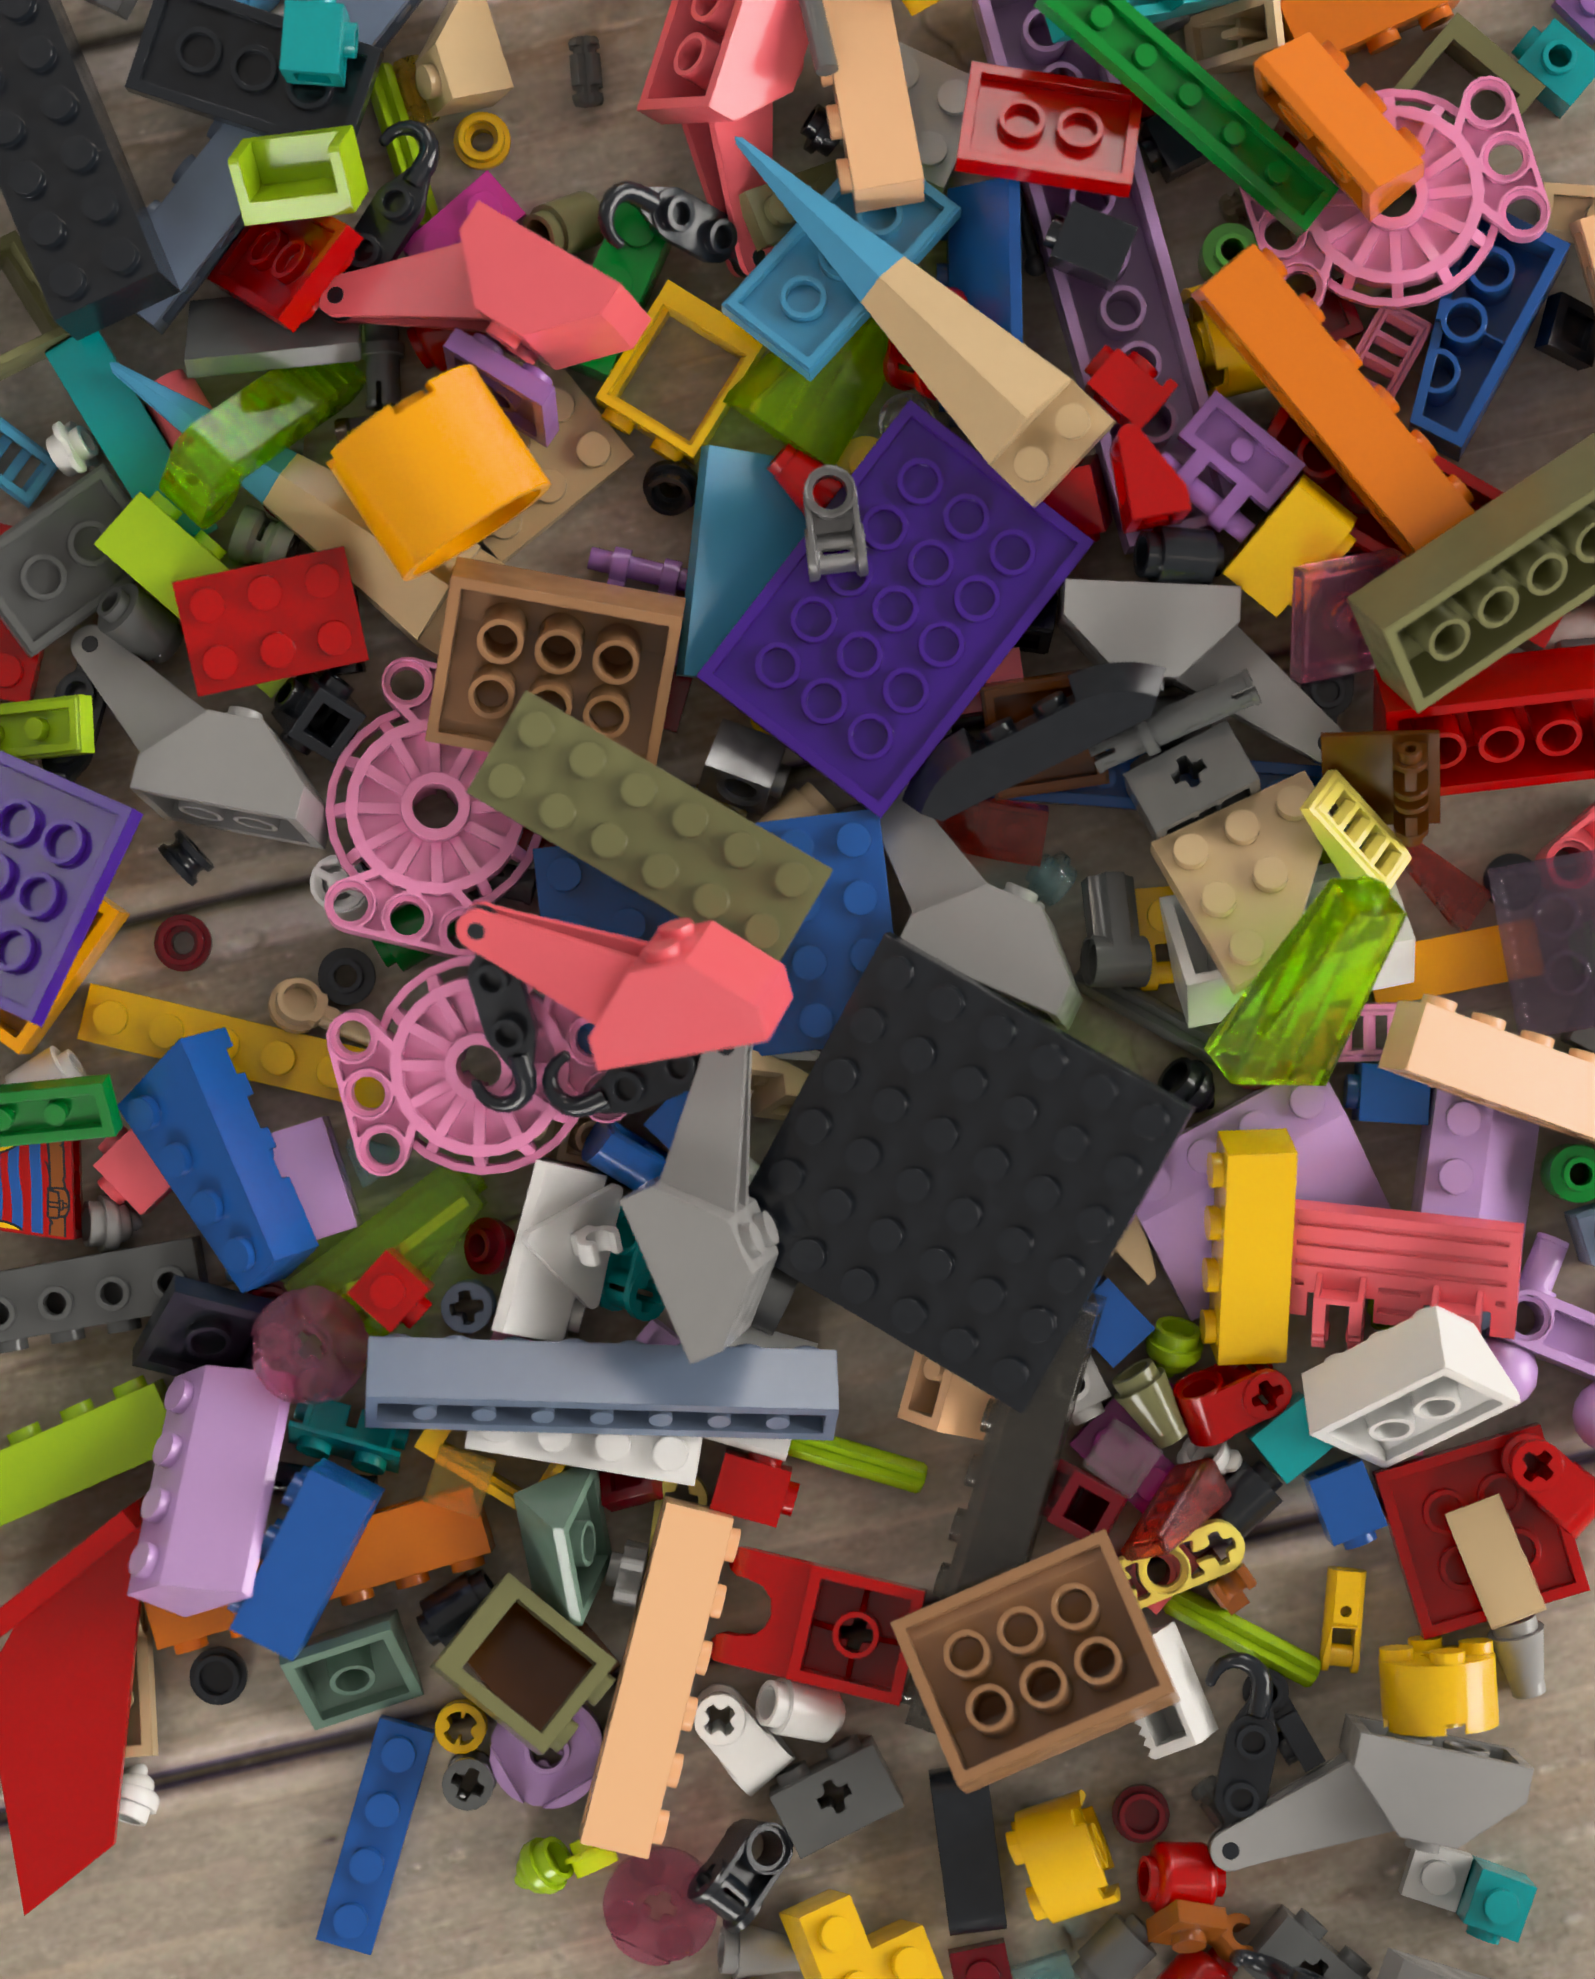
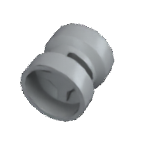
M247 504L234 527L227 557L247 564L251 561L263 563L295 556L300 538L281 521L277 522L269 519L264 510Z

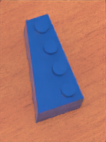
M1506 212L1507 220L1514 228L1526 230L1534 227V225ZM1481 219L1478 230L1487 236L1490 225ZM1545 231L1538 239L1520 244L1510 241L1498 232L1492 250L1478 270L1453 292L1440 298L1410 418L1409 432L1417 429L1429 440L1437 452L1457 462L1460 461L1564 267L1571 246L1570 243ZM1470 245L1461 259L1449 268L1453 277L1472 261L1479 251L1478 248Z
M226 1027L180 1038L118 1104V1108L241 1293L287 1278L319 1244L290 1177H281L274 1161L273 1151L277 1146L269 1128H260L247 1098L254 1094L245 1072L237 1074L227 1051V1049L233 1047Z

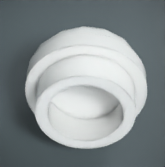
M143 1763L133 1765L123 1773L118 1821L136 1826H146L149 1815L156 1814L160 1803L158 1794L154 1792V1781L147 1775L148 1769Z

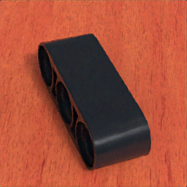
M950 1767L930 1769L928 1771L949 1934L954 1936L1007 1929L989 1785L966 1794L957 1786Z

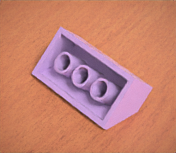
M1431 1087L1428 1125H1422L1411 1211L1524 1223V1245L1539 1125Z
M204 1365L174 1377L165 1395L164 1405L167 1411L162 1435L157 1440L153 1450L155 1467L150 1490L145 1495L141 1506L143 1522L139 1541L129 1561L131 1578L127 1592L128 1596L183 1617L195 1615L252 1596L295 1376L284 1372Z

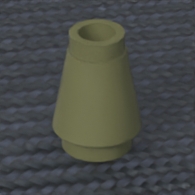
M1147 1358L1133 1363L1114 1377L1112 1384L1117 1391L1114 1395L1115 1400L1148 1437L1154 1441L1157 1448H1166L1186 1435L1188 1430L1183 1423L1163 1367H1156L1153 1360Z

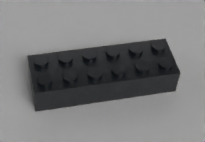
M0 0V188L53 320L78 341L181 291L62 1Z

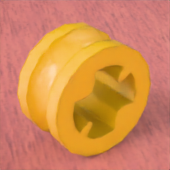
M455 1699L448 1702L441 1709L435 1722V1735L439 1744L445 1750L454 1754H467L474 1751L483 1742L488 1730L486 1713L469 1699ZM461 1712V1718H464L465 1714L468 1713L475 1719L476 1722L470 1730L473 1738L462 1741V1734H459L457 1740L448 1734L447 1730L453 1722L450 1714Z

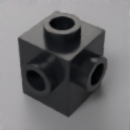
M325 670L321 677L312 672L288 679L279 689L274 701L275 708L271 712L283 728L280 737L286 743L305 755H309L313 750L332 763L336 761L345 746L354 738L366 715L350 696L354 688L329 670Z

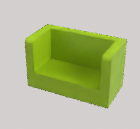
M353 125L243 138L228 158V166L244 226L355 213L369 192Z

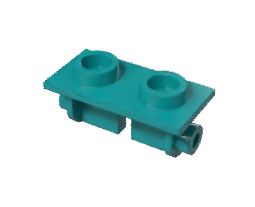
M312 1394L310 1399L299 1397L293 1419L303 1422L289 1421L288 1443L297 1445L296 1449L300 1453L316 1459H322L323 1457L328 1459L330 1455L352 1461L351 1465L354 1468L372 1475H383L385 1470L399 1473L401 1452L393 1450V1448L405 1449L410 1429L365 1428V1409L361 1411L357 1427L352 1428L346 1426L351 1405Z

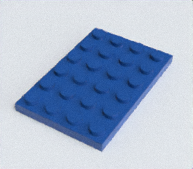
M868 809L755 823L833 869L827 883L780 961L785 966L793 999L769 1040L753 1044L752 1050L758 1051L761 1056L823 1049L884 934L887 932L894 933L881 821L878 816ZM558 846L532 849L541 917L648 942L658 931L660 925L680 918ZM587 1023L580 1027L577 1039L580 1048L586 1053L593 1055L588 1037L595 1025Z

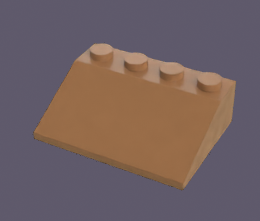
M457 557L450 579L425 741L490 752L521 697L527 690L657 766L686 598Z
M1105 1529L890 1622L955 1782L966 1794L1182 1701Z

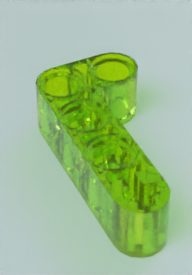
M352 362L268 371L199 418L181 434L170 453L159 483V490L202 530L211 527L233 505L244 478L348 406L364 387L366 375Z

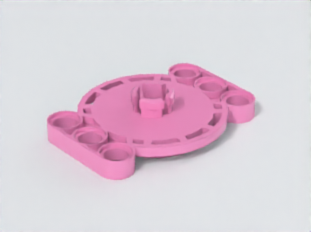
M1494 76L1479 77L1472 81L1464 90L1459 108L1446 99L1419 90L1388 88L1375 91L1387 107L1383 116L1397 131L1402 126L1408 128L1419 140L1426 152L1421 156L1425 162L1424 176L1408 189L1412 195L1416 194L1413 207L1402 216L1388 217L1379 214L1370 222L1348 196L1339 189L1307 231L1298 237L1292 247L1286 250H1277L1268 245L1265 240L1267 228L1277 219L1239 186L1260 251L1265 247L1269 248L1281 260L1288 271V275L1283 278L1285 281L1296 274L1307 275L1313 279L1316 284V292L1312 300L1319 308L1323 304L1328 289L1344 300L1368 308L1399 310L1428 304L1457 289L1478 270L1492 250L1498 232L1510 241L1520 244L1538 239L1547 229L1550 218V205L1514 93L1509 84L1501 78ZM1491 90L1501 95L1505 108L1499 117L1493 120H1483L1474 115L1471 110V101L1481 91ZM1395 101L1417 102L1432 107L1429 112L1414 106L1395 105ZM1445 114L1456 120L1454 125L1443 119ZM1299 143L1295 150L1340 188L1303 145ZM1500 145L1514 146L1522 155L1523 162L1521 167L1509 175L1496 173L1492 170L1488 160L1493 149ZM1517 200H1530L1539 208L1541 217L1534 227L1526 230L1516 229L1507 220V209ZM1481 219L1490 225L1487 236L1478 230ZM1470 245L1478 248L1479 251L1472 261L1453 277L1449 268L1461 259ZM1333 269L1344 275L1342 284L1330 278ZM1436 277L1441 283L1440 286L1425 293L1404 297L1403 288L1422 285ZM1356 283L1372 288L1391 289L1392 298L1371 297L1353 291Z
M401 657L393 660L385 668L382 675V693L385 701L391 706L393 711L377 717L354 736L339 756L328 783L325 813L329 839L341 867L349 877L336 881L328 889L325 895L324 908L329 922L335 929L347 934L449 959L458 956L475 955V952L470 949H459L450 943L447 937V930L454 920L459 919L473 903L484 901L493 904L514 888L534 860L532 849L539 847L542 837L534 833L528 850L525 851L518 845L523 833V826L466 793L489 752L425 741L437 663L414 657ZM405 670L418 673L424 681L422 693L417 698L411 700H403L397 697L391 689V682L394 676ZM403 719L405 724L396 728L392 726L391 723ZM380 730L382 736L368 747L362 757H354L353 755L362 743ZM347 769L352 772L347 787L346 802L336 804L337 788L344 770ZM437 789L446 791L447 798L452 800L458 810L455 819L448 826L439 829L428 828L422 825L415 818L413 806H417L427 796L436 795ZM335 819H347L349 836L354 845V848L347 854H345L338 838ZM510 859L520 863L506 881L492 890L489 881L503 870ZM363 861L369 870L358 873L354 866ZM477 889L481 897L471 901L465 894ZM347 890H356L362 893L368 902L365 915L355 921L341 919L334 910V902L337 896ZM412 904L423 912L424 924L417 933L402 935L392 927L390 922L391 915L398 906Z
M475 955L454 957L428 967L402 987L386 1008L381 1021L371 1012L364 1009H350L343 1012L329 1025L326 1033L327 1047L356 1156L361 1166L367 1172L376 1176H389L398 1172L408 1162L413 1149L424 1158L452 1171L477 1175L511 1172L535 1163L536 1159L542 1158L556 1148L579 1120V1118L561 1114L550 1105L544 1095L542 1078L544 1069L551 1058L562 1051L570 1053V1060L561 1067L558 1073V1082L562 1090L571 1096H577L590 1091L594 1084L609 1070L597 1071L593 1055L586 1053L579 1046L577 1039L578 1031L581 1026L590 1022L546 995L544 999L534 992L535 988L526 983L539 1028L534 1062L537 1072V1088L532 1100L525 1107L511 1113H502L485 1107L475 1097L470 1084L473 1079L477 1078L469 1070L462 1071L461 1062L466 1059L468 1047L472 1045H483L491 1048L501 1061L502 1072L495 1084L489 1086V1082L482 1080L481 1082L486 1090L497 1096H507L514 1090L515 1082L512 1071L486 1040L468 976H461L444 983L439 974L454 967L470 966ZM426 981L429 993L415 1002L409 1011L402 1008L401 1004L411 991ZM356 1020L367 1027L370 1033V1043L366 1050L353 1052L343 1046L339 1032L345 1022ZM392 1020L399 1026L396 1034L389 1029ZM373 1077L382 1083L385 1089V1098L381 1106L368 1108L357 1101L354 1088L360 1078ZM596 1113L589 1117L600 1123H613L622 1119L626 1113ZM553 1120L565 1123L551 1140L537 1148L533 1139L542 1134ZM387 1133L397 1140L400 1146V1154L395 1162L383 1164L372 1157L369 1143L373 1135ZM418 1133L429 1140L428 1144L417 1137ZM443 1148L455 1154L472 1156L474 1162L454 1159L439 1152V1149ZM516 1149L524 1155L507 1162L489 1163V1156L503 1155Z

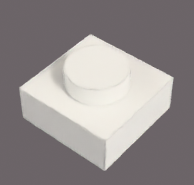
M1440 1846L1438 1854L1411 1849L1398 1891L1402 1896L1456 1913L1473 1857L1470 1853L1445 1846Z

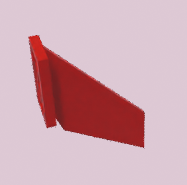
M145 1495L120 1511L0 1607V1637L12 1630L0 1652V1778L24 1916L116 1843L142 1602L127 1595L131 1578L129 1561L139 1541L143 1522L141 1506Z

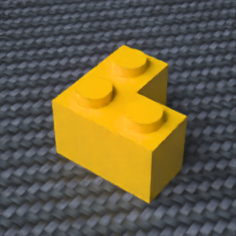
M1303 473L1276 507L1273 506L1237 548L1223 574L1236 585L1241 586L1242 590L1275 617H1278L1288 604L1297 611L1318 586L1319 583L1317 581L1321 578L1324 571L1320 568L1321 565L1327 561L1334 567L1355 543L1356 539L1349 532L1352 530L1357 517Z
M828 1889L778 1912L804 1979H944L922 1924L899 1919L866 1935L850 1894Z

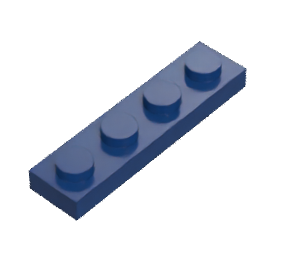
M381 1714L316 1940L364 1954H372L435 1738V1729Z

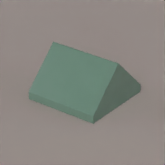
M574 1466L514 1493L513 1496L532 1590L571 1624L582 1626L608 1570L612 1549L604 1507L601 1505L597 1470Z
M397 1609L310 1637L307 1645L294 1661L281 1655L278 1656L280 1667L315 1730L424 1695L422 1683Z

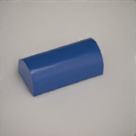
M617 1121L613 1123L596 1122L584 1143L582 1160L634 1191L649 1180L662 1175L669 1153Z

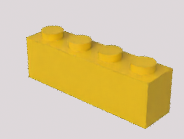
M1286 1128L1217 1131L1216 1152H1210L1207 1155V1180L1209 1187L1214 1188V1205L1205 1206L1204 1229L1206 1239L1212 1240L1211 1257L1203 1258L1202 1260L1203 1289L1205 1293L1210 1292L1209 1309H1201L1199 1329L1201 1332L1202 1344H1210L1217 1365L1286 1363L1298 1152Z

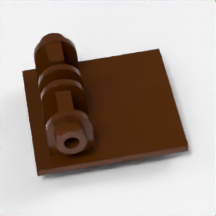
M1440 729L1321 732L1322 777L1327 770L1337 769L1386 825H1394V834L1401 840L1403 845L1408 847L1420 845L1423 842V838L1429 833V824H1441ZM1336 803L1329 810L1332 816L1338 809Z

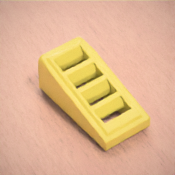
M1337 769L1327 770L1300 807V811L1352 895L1386 894L1412 859L1401 840L1396 837L1394 832ZM1334 803H1336L1338 809L1333 814V816L1330 817L1328 815V812L1332 808ZM1347 824H1348V825H1349V828L1347 829L1346 832H1344L1343 830L1345 829V827H1346Z

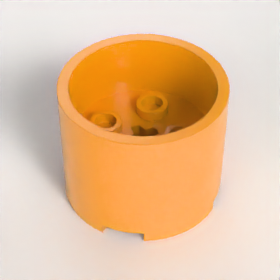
M472 364L456 367L429 380L424 385L428 390L427 394L424 390H421L402 400L393 408L388 405L338 443L330 452L334 458L326 462L403 581L418 578L472 548L529 508L551 486L550 481Z

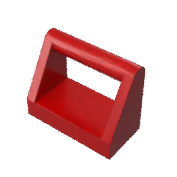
M1133 423L1123 425L1109 449L1123 534L1149 530L1155 526L1181 524L1191 511L1186 483L1137 425Z

